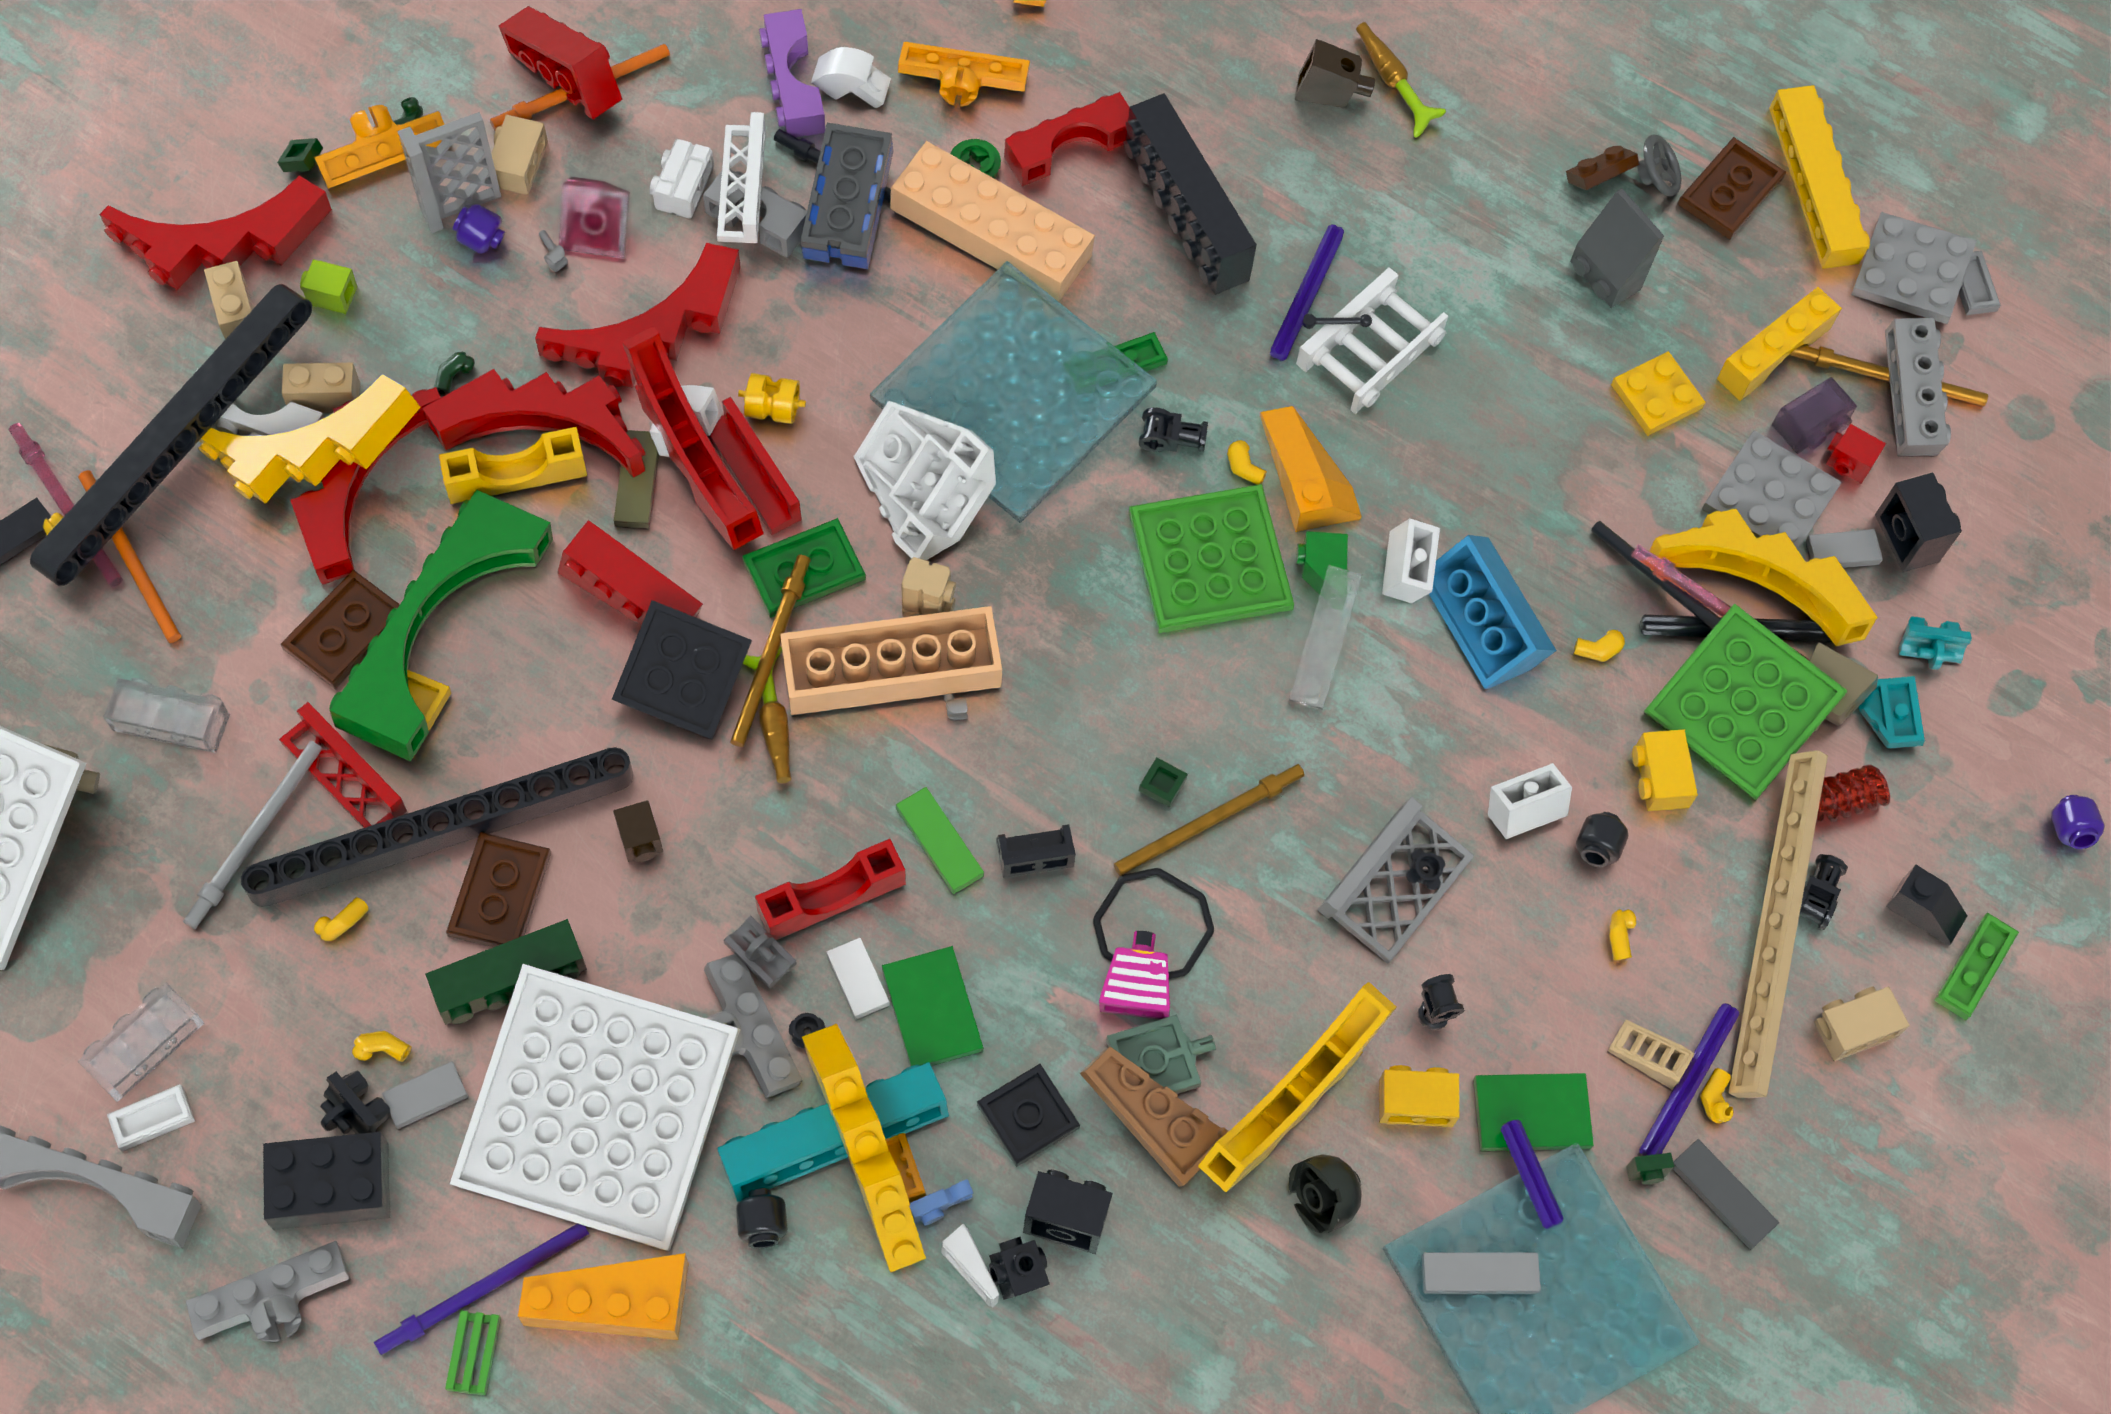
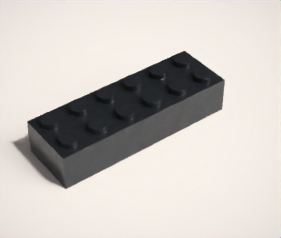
M1165 93L1130 106L1129 117L1126 122L1125 152L1130 159L1134 158L1137 163L1142 181L1145 184L1149 183L1152 188L1157 206L1160 209L1164 208L1172 231L1175 234H1179L1183 240L1186 255L1189 259H1194L1198 265L1199 275L1205 285L1209 284L1216 295L1250 281L1257 244Z

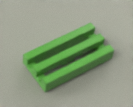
M460 1310L445 1386L447 1391L486 1396L501 1320L500 1315H485L480 1312L469 1313V1311ZM473 1322L463 1381L460 1384L457 1381L468 1324ZM483 1324H489L478 1386L471 1385Z

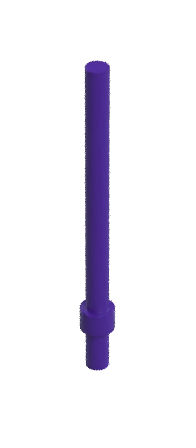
M578 1223L421 1315L416 1317L413 1314L400 1322L402 1326L374 1341L380 1355H383L407 1340L413 1342L425 1335L424 1330L589 1235L586 1226Z

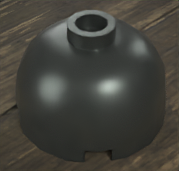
M1321 1154L1301 1161L1292 1167L1289 1173L1290 1193L1296 1190L1301 1204L1296 1203L1294 1206L1307 1226L1318 1233L1324 1231L1330 1233L1352 1221L1361 1206L1362 1191L1360 1178L1351 1166L1339 1157Z

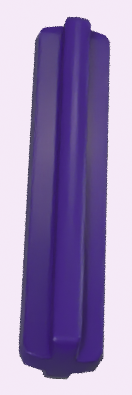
M1517 1119L1505 1123L1501 1127V1132L1542 1226L1545 1229L1560 1225L1564 1219L1521 1121Z

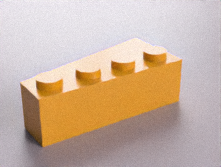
M682 1253L524 1277L518 1318L523 1326L679 1340L689 1262L686 1254Z

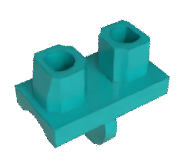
M1912 616L1908 621L1905 633L1898 647L1899 655L1928 659L1929 668L1933 670H1939L1943 661L1961 664L1965 649L1972 640L1971 632L1962 631L1958 622L1946 621L1937 628L1928 626L1925 618Z

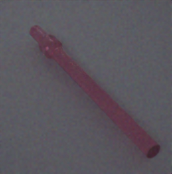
M21 423L13 424L10 426L9 432L20 447L19 454L27 465L33 467L65 516L74 506L73 502L45 461V453L38 442L31 440ZM102 548L95 555L93 561L111 587H116L122 583L123 579Z
M1640 544L1631 553L1632 557L1653 570L1652 574L1663 582L1668 580L1722 618L1731 608L1730 605L1675 569V564L1667 558L1663 557L1660 559Z

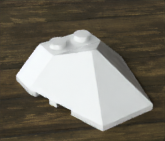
M892 401L887 402L854 455V459L870 491L875 492L881 504L879 510L882 516L888 518L894 531L892 536L895 543L911 559L916 557L928 560L960 541L996 485L993 449L972 430Z

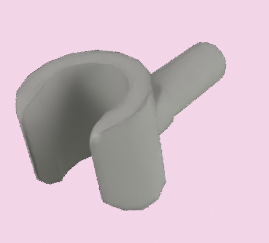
M542 230L539 232V236L549 251L544 256L545 262L553 271L557 272L568 263L567 258L564 256L565 251L562 246H556L547 232Z
M953 694L943 695L947 714L951 721L968 719L966 698L954 700Z

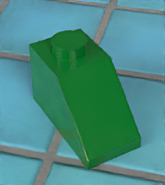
M1306 531L1303 544H1297L1296 564L1302 565V578L1335 611H1342L1347 597L1348 534Z

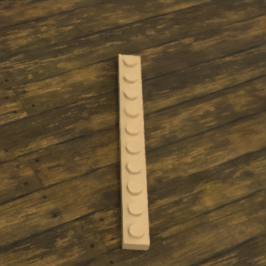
M1819 750L1790 755L1728 1092L1737 1098L1767 1097L1828 758V755Z

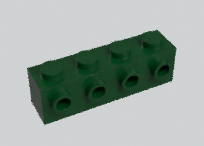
M568 919L425 973L438 1011L445 1025L451 1022L453 1024L464 1023L470 1020L474 1013L487 1008L488 1010H497L506 1006L512 998L523 964L572 979L579 977L580 972L587 970Z

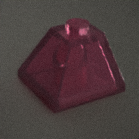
M570 177L562 184L559 245L565 251L625 258L630 192L605 181Z

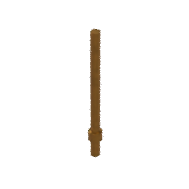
M1802 345L1790 354V356L1813 361L1815 366L1828 369L1832 366L1890 382L1888 367L1835 354L1833 349L1820 346L1819 349ZM1941 382L1942 392H1945L1949 398L1983 407L1987 403V393Z
M805 555L797 556L791 575L785 578L781 589L783 594L782 600L730 741L731 744L737 747H744L781 644L780 634L785 633L795 602L801 599L805 583L803 580L811 561Z
M1296 764L1276 776L1274 774L1268 775L1259 780V785L1115 862L1114 867L1117 873L1121 876L1263 798L1271 799L1282 793V788L1305 776L1302 767Z

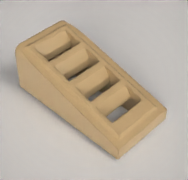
M1628 1020L1624 1021L1608 1049V1052L1671 1090L1679 1083L1695 1054L1684 1046ZM1631 1034L1637 1038L1629 1051L1623 1048ZM1643 1042L1650 1045L1644 1057L1637 1054ZM1656 1050L1663 1053L1658 1063L1651 1061ZM1670 1058L1676 1061L1672 1070L1665 1068Z

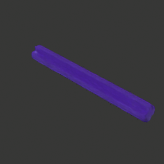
M1334 224L1327 227L1272 344L1271 357L1277 358L1280 361L1287 359L1302 327L1303 317L1308 314L1343 239L1344 230L1342 227H1337Z
M1727 1003L1719 1007L1694 1052L1695 1054L1682 1078L1674 1087L1640 1147L1639 1153L1642 1156L1662 1154L1739 1016V1011L1735 1007Z

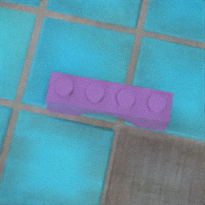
M802 9L764 14L765 28H759L762 48L768 47L769 54L764 55L767 74H774L775 80L770 81L772 98L780 102V107H776L778 126H785V131L794 137L825 133V115L819 87L809 86L798 81L790 72L792 66L799 59L808 55L807 32Z

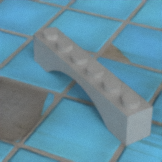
M0 1125L1 1189L5 1190L22 1183L44 1179H63L86 1183L109 1193L120 1201L129 1212L136 1227L147 1237L183 1248L202 1206L192 1195L194 1192L192 1189L177 1183H171L170 1188L156 1184L158 1181L156 1177L140 1171H136L134 1176L121 1172V1166L104 1159H100L98 1164L86 1161L87 1156L71 1148H64L63 1153L50 1149L51 1144L34 1136H29L28 1140L25 1141L16 1138L15 1131Z

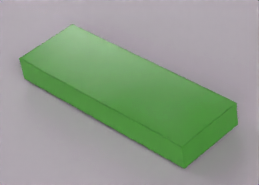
M927 787L896 804L897 812L953 895L984 877V871Z
M1987 912L1979 922L1934 1001L1964 1020L1970 1018L2019 931Z

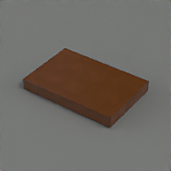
M1733 137L1684 192L1677 204L1731 240L1782 181L1786 171Z
M353 570L280 645L284 651L332 688L336 689L350 674L352 668L357 663L360 664L367 655L369 643L374 636L381 634L386 626V620L390 611L395 607L398 608L400 604Z
M480 832L446 930L447 936L490 947H495L524 936L551 856L550 848Z

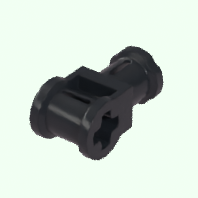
M1148 408L1142 414V420L1145 424L1143 434L1139 437L1138 443L1141 448L1151 452H1177L1178 445L1197 447L1199 451L1204 452L1208 422L1203 421L1201 424L1181 422L1182 414L1170 413L1162 408Z
M1820 854L1815 860L1817 867L1813 876H1810L1805 882L1800 916L1817 923L1819 929L1825 930L1837 907V898L1841 889L1836 886L1840 877L1846 874L1848 866L1838 857Z
M1452 974L1439 975L1421 984L1423 989L1421 994L1424 1001L1418 1009V1019L1423 1026L1428 1027L1430 1030L1444 1028L1448 1020L1456 1018L1465 1011L1463 1004L1458 1003L1452 985L1455 982Z

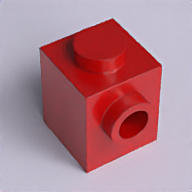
M1850 423L1844 435L1837 432L1828 446L1827 450L1833 453L1826 465L1834 468L1838 474L1848 476L1862 484L1887 443Z

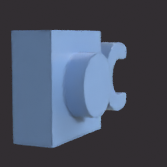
M968 1179L948 1189H941L911 1202L910 1209L915 1224L922 1221L924 1226L932 1224L945 1216L943 1211L948 1210V1207L973 1198L972 1194L974 1193Z

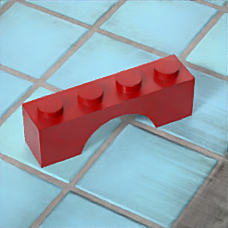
M1118 92L1110 96H1102L1084 107L1073 108L1067 114L1055 119H1046L1038 126L1028 130L1017 131L1005 139L1004 158L1023 187L1050 176L1053 155L1059 148L1068 143L1087 141L1101 146L1106 151L1124 145L1126 140V122L1129 117V105L1122 94Z
M889 838L857 852L846 865L823 878L801 884L786 882L756 895L757 912L766 931L775 940H778L906 885L905 868Z

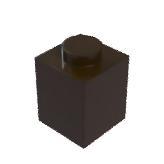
M648 800L613 810L628 862L634 860L645 862L656 857L657 853L663 852L660 836Z

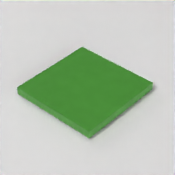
M1262 484L1129 506V516L1158 633L1294 609L1292 593Z
M1734 603L1648 705L1644 713L1667 731L1685 729L1688 748L1756 801L1790 761V755L1797 753L1848 691Z

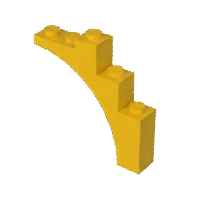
M382 374L360 396L339 411L316 423L293 431L267 436H240L210 428L199 440L201 445L198 449L212 461H215L217 458L221 459L220 463L228 469L227 472L236 481L233 487L242 496L249 500L254 496L266 504L289 477H292L299 483L304 479L316 487L340 459L348 465L355 462L364 469H367L421 407L405 387Z
M1737 509L1712 512L1706 516L1701 528L1694 527L1684 532L1671 535L1663 534L1655 538L1645 559L1651 571L1675 567L1703 568L1729 573L1753 581L1778 593L1799 607L1822 628L1835 646L1865 640L1878 618L1835 556L1823 559L1814 558L1806 562L1786 532L1774 535L1766 534L1756 538Z
M1370 982L1362 986L1346 1008L1309 1051L1241 1121L1215 1143L1198 1167L1225 1192L1229 1191L1263 1162L1285 1134L1308 1115L1323 1094L1346 1075L1363 1053V1049L1397 1006Z
M834 1024L802 1036L811 1067L844 1144L890 1273L926 1259L901 1174L889 1152L879 1118L868 1098L859 1067L838 1025Z

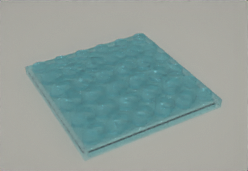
M1006 261L870 393V399L881 409H884L888 401H892L972 430L994 452L996 485L988 497L1021 523L1156 388L1157 380L1011 263Z
M1578 1143L1539 1162L1564 1219L1560 1225L1545 1229L1542 1226L1519 1173L1386 1244L1382 1249L1477 1414H1576L1700 1344ZM1423 1253H1538L1541 1291L1539 1294H1424L1421 1255Z

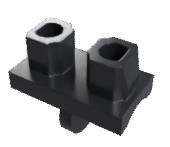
M358 1070L343 1077L336 1071L327 1077L326 1081L329 1083V1086L323 1095L327 1100L320 1106L326 1113L321 1120V1126L325 1131H331L338 1127L344 1135L351 1130L355 1134L376 1132L377 1127L388 1119L390 1108L382 1098L376 1097L367 1104H364L359 1099L360 1096L367 1092L368 1084Z

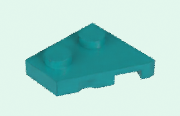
M1915 676L1878 679L1877 687L1858 707V710L1886 748L1923 746L1925 737Z

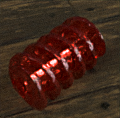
M1864 765L1860 769H1850L1847 773H1837L1834 777H1824L1817 821H1823L1824 814L1830 822L1837 821L1839 814L1843 818L1850 817L1852 810L1856 814H1861L1864 811V806L1869 810H1875L1877 801L1881 806H1888L1890 803V792L1882 772L1873 765Z

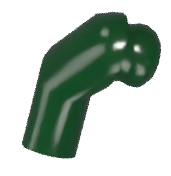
M414 97L404 99L401 102L404 112L399 119L393 122L396 125H401L422 117L423 108L419 106L418 99Z
M455 352L439 366L433 388L437 387L440 396L450 393L454 376L459 371L468 374L473 370L475 364L473 357L466 356L465 352Z

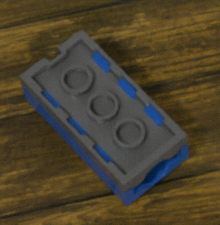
M827 122L800 241L804 259L829 263L830 257L840 258L842 265L869 268L894 152L892 133Z

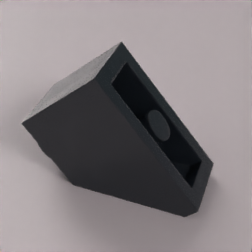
M1917 864L1902 879L1886 905L1887 908L1948 946L1953 942L1968 916L1950 886Z

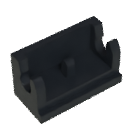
M1069 824L1062 825L1060 830L1008 838L1005 837V834H1001L996 838L1003 878L1074 867L1076 853Z

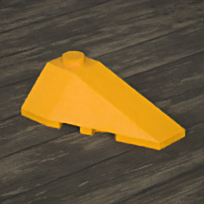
M1293 406L1260 412L1261 421L1295 532L1360 520L1362 516L1352 485Z

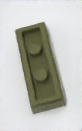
M628 430L627 435L630 439L637 438L646 455L642 457L645 472L633 478L621 465L613 521L616 527L649 529L659 453L649 431Z

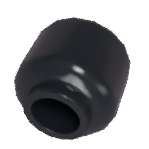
M1613 813L1592 814L1585 819L1576 840L1577 850L1581 854L1582 859L1590 865L1605 867L1613 864L1622 855L1629 836L1628 829L1621 822L1620 818Z
M766 1188L749 1191V1197L742 1199L736 1205L737 1230L740 1239L748 1242V1246L751 1248H769L778 1245L779 1239L784 1237L788 1230L784 1199L772 1195L771 1190Z

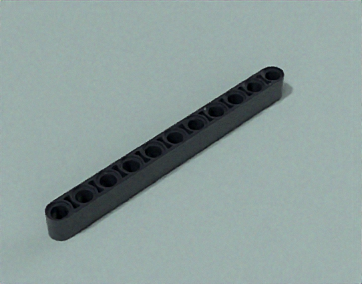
M284 284L274 286L34 549L30 557L32 568L58 586H65L73 581L307 322L312 313L311 302Z
M607 748L252 864L243 871L241 885L250 900L255 905L261 907L271 906L478 838L480 832L490 834L623 790L630 785L633 779L630 758L621 748ZM613 765H622L624 767L618 773L607 772ZM579 776H586L589 778V780L582 785H576L572 783L575 780V778ZM550 787L554 789L548 796L538 795V792L543 788ZM509 799L519 800L518 804L512 808L503 807V804ZM476 810L484 811L480 818L468 819L471 812ZM439 822L449 823L442 831L432 830ZM406 833L413 834L412 838L406 843L397 842L401 835ZM377 845V849L373 853L368 855L361 854L365 847ZM342 857L337 865L325 866L330 858ZM299 868L305 869L302 876L294 879L290 878L294 870ZM269 880L268 885L264 889L254 890L258 882Z

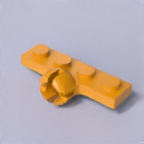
M903 42L898 62V73L940 80L939 91L943 99L954 106L956 95L962 96L960 107H964L976 100L978 90L982 86L1025 92L1030 60Z
M374 105L368 107L375 127L371 126L364 110L355 112L350 118V123L355 132V140L350 144L314 157L327 189L406 160L398 131L411 127L414 135H418L445 125L440 112L436 111L401 125H396L386 106ZM442 140L427 144L426 146L436 148Z

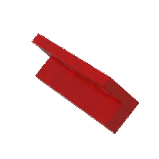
M729 397L723 400L724 415L720 417L708 438L748 500L756 509L771 535H774L802 520L800 501L733 399Z
M309 702L297 710L302 721L279 739L281 744L298 759L304 749H298L292 742L309 730L316 737L315 743L320 746L322 743L328 749L321 750L307 771L362 828L371 826L365 819L366 805L383 806L388 812L376 824L402 816L407 812L402 798ZM320 757L336 758L339 761L338 773H321L319 771ZM344 767H345L351 774H344ZM330 781H337L336 787ZM343 781H358L362 785L361 798L344 797L342 795ZM369 792L374 798H367V793ZM353 805H360L359 811Z

